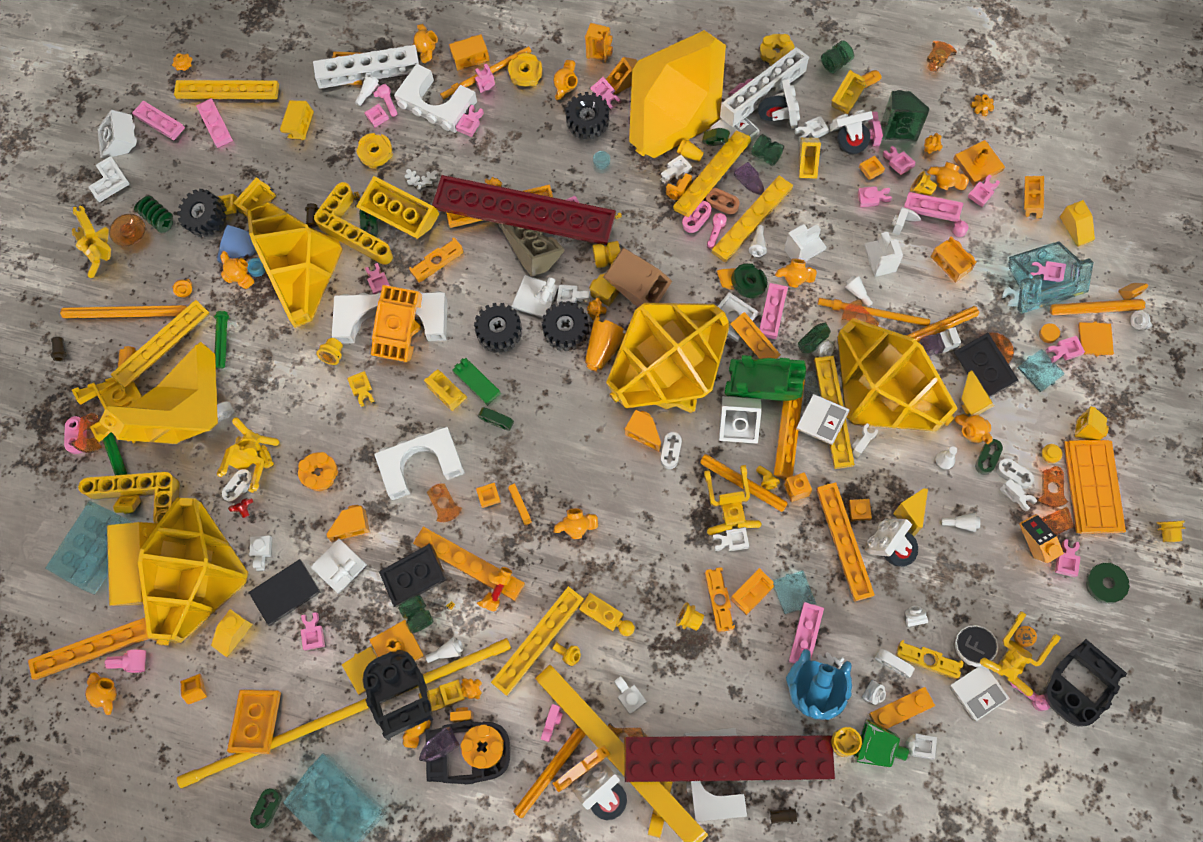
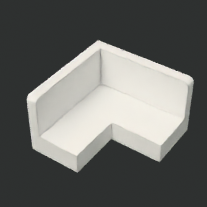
M803 224L788 233L784 250L790 259L807 261L826 250V245L819 237L821 229L817 224L809 229Z
M884 232L881 233L879 240L865 243L864 248L874 277L897 271L903 257L898 239L891 240L889 233Z

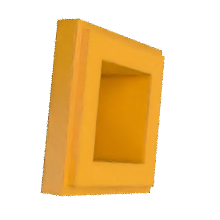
M736 268L717 270L722 287L730 290L735 289L731 277Z
M1131 283L1119 289L1118 292L1124 300H1131L1141 295L1148 288V284Z
M201 674L180 681L181 697L187 704H192L207 697Z

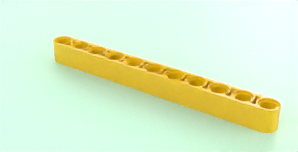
M549 664L535 678L536 681L598 748L605 745L610 753L607 758L625 777L624 743ZM630 782L684 842H702L708 836L703 828L660 782Z

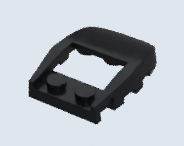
M1085 639L1058 663L1045 685L1044 696L1049 706L1066 722L1076 727L1089 726L1099 719L1105 710L1110 708L1112 699L1120 689L1118 683L1121 678L1126 677L1127 673ZM1074 658L1108 686L1095 703L1061 675Z
M402 650L389 652L368 664L363 673V686L367 695L365 700L375 722L381 727L382 735L385 739L389 741L395 735L425 721L433 720L428 688L415 660L408 652ZM415 687L419 688L422 696L421 699L386 715L383 714L381 703Z
M469 720L443 725L442 728L434 730L430 728L425 729L427 782L474 784L501 776L509 766L511 757L510 740L506 730L499 724L485 721L472 722ZM480 725L493 727L500 733L504 745L502 757L497 764L485 769L472 767V775L449 776L448 733L468 732L471 728ZM480 741L478 743V752L483 751L485 753L488 743Z

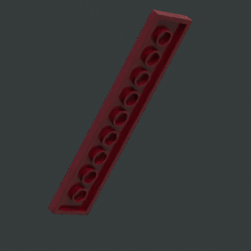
M441 175L432 206L442 212L606 246L609 242L616 216V210L445 175Z
M832 735L624 737L625 782L835 779L834 753L831 743Z

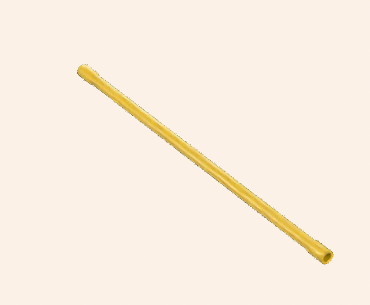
M508 638L491 644L489 647L422 675L427 684L512 648ZM363 699L273 737L271 749L368 709L366 700ZM235 753L202 768L194 769L177 777L178 786L182 789L259 754Z

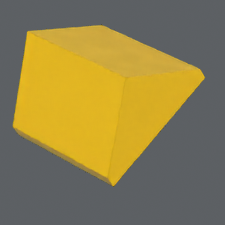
M926 488L903 501L893 513L897 519H907L912 523L907 532L913 536L923 528L928 493Z

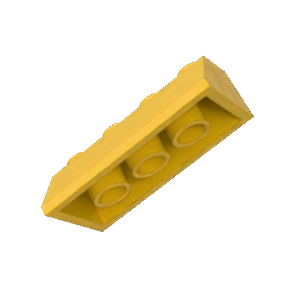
M375 176L371 179L356 206L358 209L416 239L433 227L440 214L434 206Z
M134 522L107 526L109 606L143 605L138 558L141 547L151 535L157 523Z

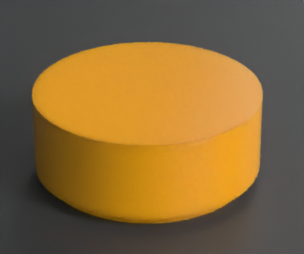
M1052 323L1045 324L1039 331L1040 339L1046 343H1053L1060 336L1059 328Z

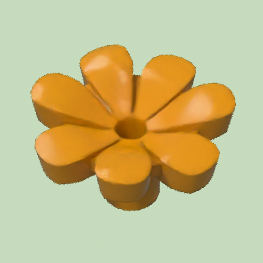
M983 94L982 97L976 95L974 97L975 101L970 104L971 108H975L974 112L976 114L981 112L982 116H987L988 111L992 112L994 110V100L992 98L989 99L987 94Z

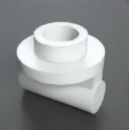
M1140 310L1132 314L1130 322L1135 329H1149L1153 326L1147 312Z
M823 339L811 353L818 357L831 356L834 350L833 343Z
M914 605L905 611L907 627L928 623L926 610L921 608V606Z
M871 680L862 699L878 705L886 697L885 687Z

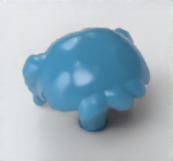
M804 649L801 657L791 667L790 672L786 676L790 698L795 708L808 717L820 720H829L842 713L852 696L851 663L845 661L841 668L838 669L828 664L811 661L810 651Z

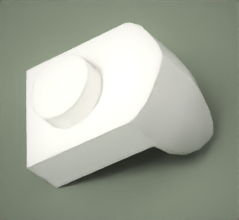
M902 207L899 215L895 214L891 225L894 226L892 233L899 235L905 220L920 221L921 218L913 210Z
M914 733L909 736L905 746L909 749L911 756L935 760L937 737Z

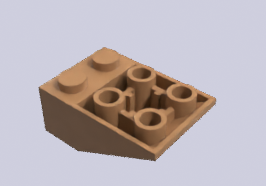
M625 248L621 249L603 277L637 308L644 303H659L672 283V280L661 270Z

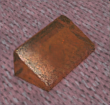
M1067 507L1041 518L1055 535L1074 527Z

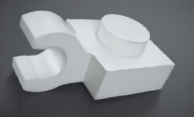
M680 155L667 164L668 169L661 173L662 178L660 180L665 185L674 176L680 179L685 173L692 171V166Z
M559 285L557 304L559 305L561 301L563 305L566 304V301H570L572 306L577 301L589 303L590 292L578 291L577 286Z
M868 423L862 429L863 438H857L852 445L854 449L852 452L853 457L856 459L860 457L869 442L878 433L877 429L874 433H869L867 429L870 424Z
M1011 479L1000 488L1014 503L1017 502L1024 511L1030 509L1026 501H1030L1033 505L1037 502L1034 496L1024 495L1026 492L1022 490V486Z
M250 537L249 556L254 558L253 568H256V571H264L265 557H271L272 537Z
M621 676L614 681L622 692L618 699L629 714L647 702L636 686L633 685L629 688Z

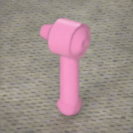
M386 84L378 86L377 90L373 93L374 96L384 99L391 116H397L398 113L390 97V87Z
M717 213L713 217L714 227L707 242L709 249L714 248L720 229L726 226L727 218L722 213Z
M959 218V222H954L953 234L956 237H963L966 235L969 227L965 221H961Z
M1010 682V685L1013 688H1016L1018 691H1020L1014 684ZM1033 692L1032 696H1026L1032 700L1033 707L1036 710L1045 711L1050 708L1043 694L1037 695Z

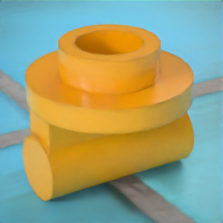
M191 280L176 281L172 285L174 293L179 297L189 296L192 292Z

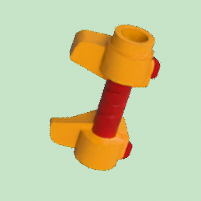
M501 567L499 571L489 574L490 582L496 584L492 593L488 592L481 601L477 602L480 607L493 612L497 610L500 604L499 596L504 585L509 584L512 570L507 567Z

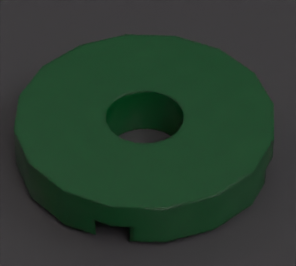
M744 263L739 265L731 277L735 290L746 298L754 299L760 297L768 285L764 272L761 269L755 268L753 264ZM746 278H750L753 284L749 283Z
M1101 563L1094 566L1088 572L1086 586L1090 595L1097 601L1113 604L1123 600L1128 594L1130 588L1129 578L1119 566L1112 563ZM1104 578H1107L1112 582V588H1106L1104 586Z

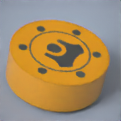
M1021 626L1015 631L1014 640L1021 647H1030L1036 642L1037 634L1033 628Z

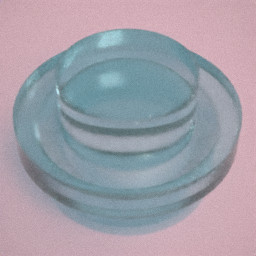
M599 151L593 156L594 165L600 169H604L610 164V155L605 151Z

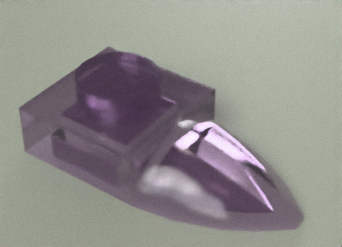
M749 162L734 171V176L749 191L760 195L764 192V186L759 178V173Z
M451 727L444 728L425 744L420 753V761L429 762L445 757L460 746Z

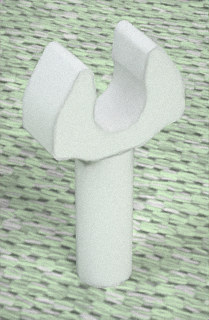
M1030 282L1017 290L1008 287L1004 290L1001 298L1012 296L1013 299L1007 303V306H1016L1020 302L1019 297L1034 289L1035 284Z

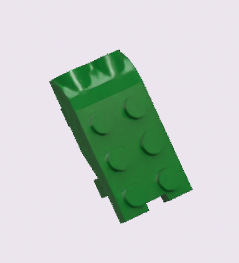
M742 355L741 359H731L729 373L732 374L731 381L726 382L724 393L726 396L780 401L796 400L801 398L803 394L806 363L804 360H790V358H762L753 360L752 356Z

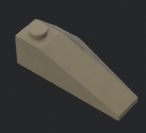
M498 223L522 266L531 277L547 272L564 253V248L551 236L548 238L539 231Z

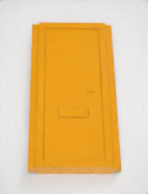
M1064 441L1076 533H1125L1126 529L1112 441Z

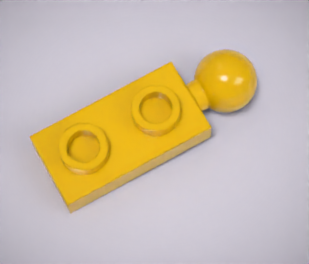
M592 593L588 594L579 608V611L612 632L618 627L620 634L623 636H630L634 633V624L629 620H621L624 616L622 612Z

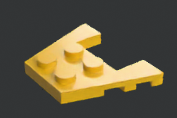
M113 377L105 379V382L97 385L91 383L83 389L78 387L72 389L80 405L98 396L104 409L108 406L128 407L142 397L135 382L124 389ZM100 422L90 426L98 442L102 441L110 433Z

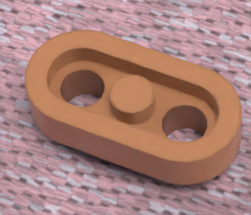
M712 188L705 197V201L712 208L726 214H734L739 209V199L718 188Z

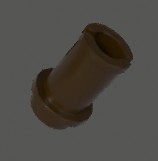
M309 203L305 207L306 224L310 228L317 227L314 215L319 208L314 203Z
M62 337L51 338L52 352L50 356L54 361L65 360L67 354L64 352V339Z
M789 807V809L770 810L771 824L788 822L793 824V822H797L796 808L791 809Z

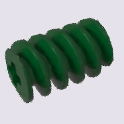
M145 196L135 204V212L142 216L158 232L165 233L171 229L173 214L168 212L162 204H159L153 196Z

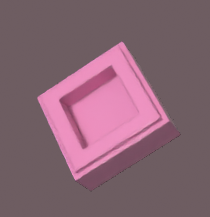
M379 104L364 112L374 128L389 119Z

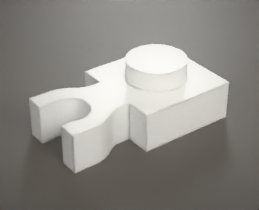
M819 116L805 122L804 127L795 128L794 133L795 135L803 134L799 137L800 142L801 137L818 138L826 135L829 129L822 117Z
M746 527L726 530V536L720 534L712 536L713 541L720 540L722 543L714 547L715 551H720L725 547H729V551L748 549L750 547Z

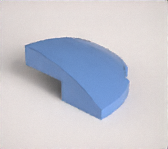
M227 225L220 243L217 261L222 263L220 255L223 251H226L230 258L239 259L247 254L252 256L257 251L252 243L249 232Z

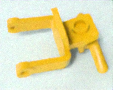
M80 205L79 211H77V207H73V214L78 219L81 227H78V232L75 231V228H72V235L77 240L76 247L83 251L92 262L87 276L94 278L100 266V258L108 261L111 257V248L107 244L109 229L104 227L95 232L85 213L84 207Z
M235 417L232 419V423L244 436H238L235 444L226 449L221 466L217 471V476L222 477L225 475L229 465L242 470L247 469L251 464H255V470L248 488L249 492L254 493L259 487V480L264 466L263 459L258 457L257 450L260 448L259 443L277 446L279 445V440L252 432L239 418Z
M740 465L744 491L719 495L718 502L714 499L710 470L704 472L710 504L713 507L721 506L723 511L722 517L725 520L723 524L708 528V535L732 530V527H738V529L761 527L762 523L759 520H745L742 503L747 502L750 498L746 465Z
M1020 611L1015 622L1003 638V645L1008 648V651L997 664L987 658H982L980 664L1001 676H1007V680L1026 696H1032L1033 690L1017 676L1022 674L1027 663L1040 666L1061 637L1054 634L1038 659L1034 661L1029 651L1010 640L1027 615Z

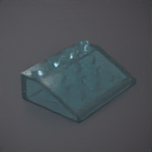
M89 500L45 569L82 590L95 595L108 575L107 526L133 522Z
M322 753L309 767L283 803L321 842H361L387 813L329 754Z

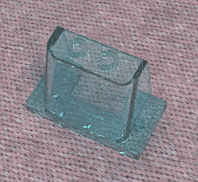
M1060 241L1010 256L1008 267L1020 288L1017 310L1022 314L1089 292L1094 262L1090 258L1082 261L1079 260ZM1046 261L1066 264L1064 279L1061 282L1042 280L1043 275L1037 274L1033 276L1030 273L1038 272V267L1031 266V264L1039 262L1042 266H1045Z

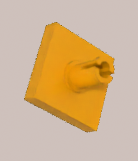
M986 140L955 154L953 158L973 186L984 181L989 174L994 176L1005 169V166Z
M406 620L369 639L378 657L398 650L408 652L415 661L424 656Z

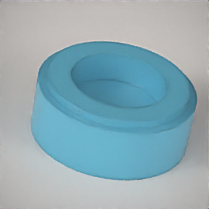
M253 258L248 262L247 268L250 275L259 277L265 273L266 270L260 258Z

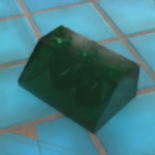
M892 91L881 121L882 140L917 141L929 113V107L911 91Z

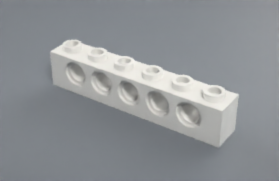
M406 45L404 47L313 61L315 79L319 89L351 84L358 80L364 82L365 76L369 77L370 75L376 79L407 75L416 64H419L416 45Z
M797 47L722 102L720 118L731 127H734L755 111L763 100L780 92L783 89L782 80L789 79L791 83L806 72L809 56Z

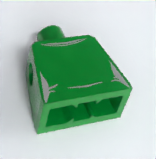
M865 719L860 735L862 745L860 750L854 755L856 761L884 767H892L895 758L906 761L909 749L899 746V736L879 724Z

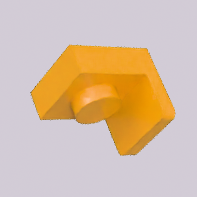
M685 173L684 177L678 180L676 186L668 183L666 195L673 200H679L692 184V176Z

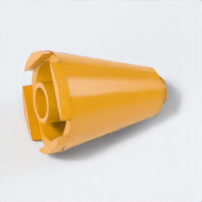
M595 317L585 357L586 367L597 372V369H603L621 346L626 334L623 333L624 328L606 319L604 322H600V317Z

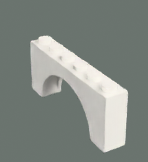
M420 292L422 294L421 308H416L415 318L424 326L428 341H446L447 297L445 292ZM360 293L359 295L341 294L340 296H334L332 338L337 339L342 344L355 343L356 335L361 326L370 318L376 316L381 293L372 295L367 293Z

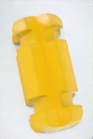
M261 445L257 452L258 456L264 461L263 467L267 469L272 467L274 463L269 451H267V447Z

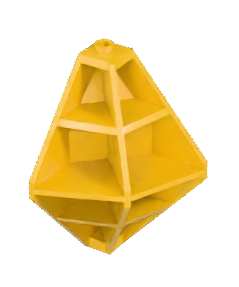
M705 30L638 60L632 69L629 142L636 147L635 151L640 155L645 156L647 154L652 158H656L680 145L682 140L687 141L708 130L719 120L726 45Z
M266 202L264 205L248 210L249 235L289 321L294 328L311 322L343 249L339 240L308 227L306 223L271 202Z
M644 303L634 311L606 382L611 391L609 395L615 403L620 402L625 408H633L705 397L713 390L730 327L725 312L715 304Z
M852 318L839 331L837 341L844 407L849 409L846 418L852 424L865 426L868 423L872 427L937 432L944 424L948 426L955 419L953 414L958 409L924 347L914 338Z
M199 342L155 388L128 407L108 406L99 422L112 432L117 440L177 444L185 439L210 431L218 424L215 353L202 342Z
M176 497L140 549L138 568L148 638L157 641V645L169 646V642L181 643L247 582V569L204 505L197 499Z

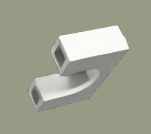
M416 64L394 94L397 105L402 109L411 111L418 117L426 118L432 124L440 125L446 131L450 130L456 133V125L462 115H468L469 107L471 105L475 106L477 103L475 92L460 85L446 103L429 105L422 99L434 81L432 72Z
M448 427L436 428L429 434L417 435L413 440L401 441L394 447L382 448L374 454L388 496L392 501L410 494L404 477V465L408 458L415 453L430 452L437 456L447 480L465 474Z
M736 728L690 732L685 733V736H737ZM700 781L686 782L687 795H692L689 813L696 822L747 817L744 794L716 796L707 792Z

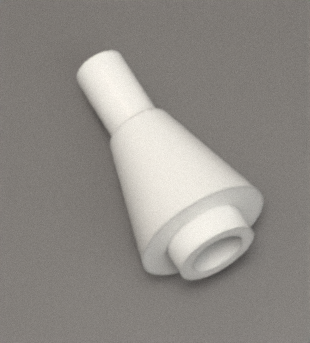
M372 75L369 77L365 76L360 95L355 101L358 106H361L364 100L380 86L378 84L379 80Z
M762 225L757 226L756 235L749 247V253L755 257H761L767 253L763 236L764 226Z
M852 276L845 282L847 284L845 288L861 299L866 307H870L873 304L867 295L860 276L857 278Z
M952 446L949 450L940 451L936 455L937 465L943 469L952 468L955 464L957 448Z
M976 512L955 518L942 517V525L955 526L976 532V528L980 529V517L976 516Z
M453 637L438 648L437 651L427 654L425 656L426 660L430 663L439 658L461 656L463 645L459 639L456 640Z

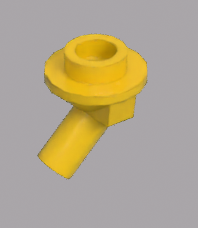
M763 466L757 467L756 472L763 476L761 486L765 487L766 490L777 488L780 480Z
M556 642L552 648L563 656L562 660L569 666H574L580 660L581 653L577 646L571 645L566 649Z

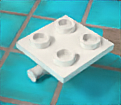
M525 275L511 307L542 318L543 315H546V310L548 308L551 309L559 286L554 284L555 279L551 277L545 282Z
M338 539L311 568L339 594L367 564Z

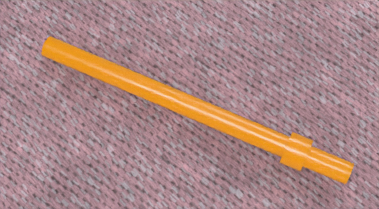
M528 46L490 66V71L494 73L506 67L519 54L531 53L530 47ZM476 74L459 84L451 85V88L440 93L441 98L444 100L452 96L460 85L468 87L476 83L475 77L478 75Z
M819 298L817 305L831 307L832 310L836 311L841 309L923 326L930 325V319L844 303L838 299Z

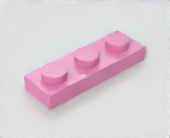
M212 98L196 105L216 147L219 148L232 142L233 139Z
M142 101L132 112L136 118L172 140H175L185 128L183 124L145 101Z
M909 192L904 207L920 215L959 222L963 203Z
M769 284L760 324V331L767 338L777 339L788 286Z
M806 602L803 603L789 663L795 664L801 657L804 649L810 651L812 658L824 611L823 607Z

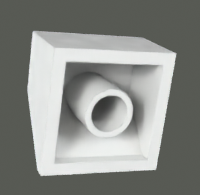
M110 110L97 129L101 158L105 159L110 156L127 154L135 147L137 139L134 136L135 124L133 123L132 115Z
M722 396L719 441L758 443L762 410L761 399Z

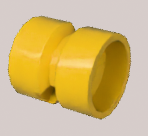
M618 241L608 242L607 246L602 244L593 245L596 268L607 267L608 263L610 265L613 263L620 252Z
M844 727L835 731L831 739L833 752L840 757L856 754L862 745L860 734L851 727Z

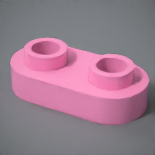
M702 201L689 217L684 216L682 220L683 229L688 233L698 231L710 217L711 205L706 201Z
M74 416L65 423L64 447L72 454H80L86 448L87 424L80 417Z

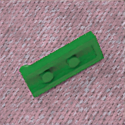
M462 358L459 364L454 365L453 373L487 406L501 394L500 390L467 358Z

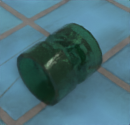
M843 40L821 55V62L830 73H835L843 65L854 59L852 47Z
M761 134L751 150V155L758 159L764 158V162L773 167L781 157L784 145L777 141L772 142L770 137Z
M421 595L406 600L398 607L402 617L407 619L406 625L410 633L419 632L434 622L429 610H425L426 604Z

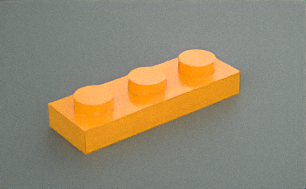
M745 312L730 323L731 327L759 359H777L781 356Z
M923 687L869 713V716L873 722L888 729L934 707L935 704L926 687Z

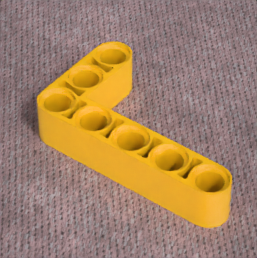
M338 183L314 215V220L320 231L338 239L345 245L380 264H389L393 259V254L386 242L341 219L353 203L354 194L348 183Z
M168 472L87 477L80 481L78 489L82 494L91 499L154 495L153 521L158 525L176 497L179 498L180 483L177 478ZM170 480V483L165 486V483ZM151 481V484L146 487V484ZM169 498V502L164 505V501Z

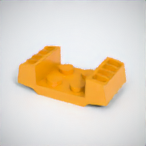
M387 285L382 286L372 335V356L404 362L411 360L414 346H410L416 308H421L422 294L419 291Z

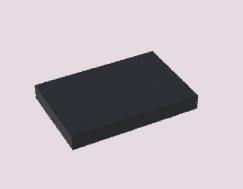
M988 332L954 351L967 375L968 372L973 371L989 397L1019 382Z
M432 544L422 547L379 571L393 607H398L448 580Z
M299 559L248 593L265 622L270 626L321 593L302 560Z

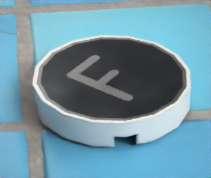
M974 625L967 626L958 633L955 649L962 661L968 665L979 667L982 666L980 664L982 658L993 661L997 655L998 643L991 631L985 627Z

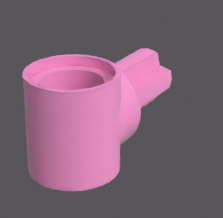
M128 650L123 656L107 657L105 667L107 669L123 668L125 672L129 673L145 672L146 650Z

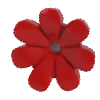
M245 498L241 503L229 506L228 510L230 512H240L242 518L250 515L247 508L249 504L253 503V499Z

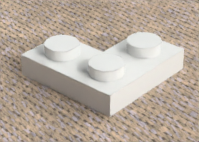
M110 156L96 164L103 178L88 187L97 201L101 202L130 183Z

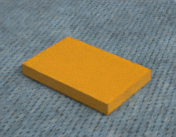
M239 690L227 752L270 754L281 696L279 690Z

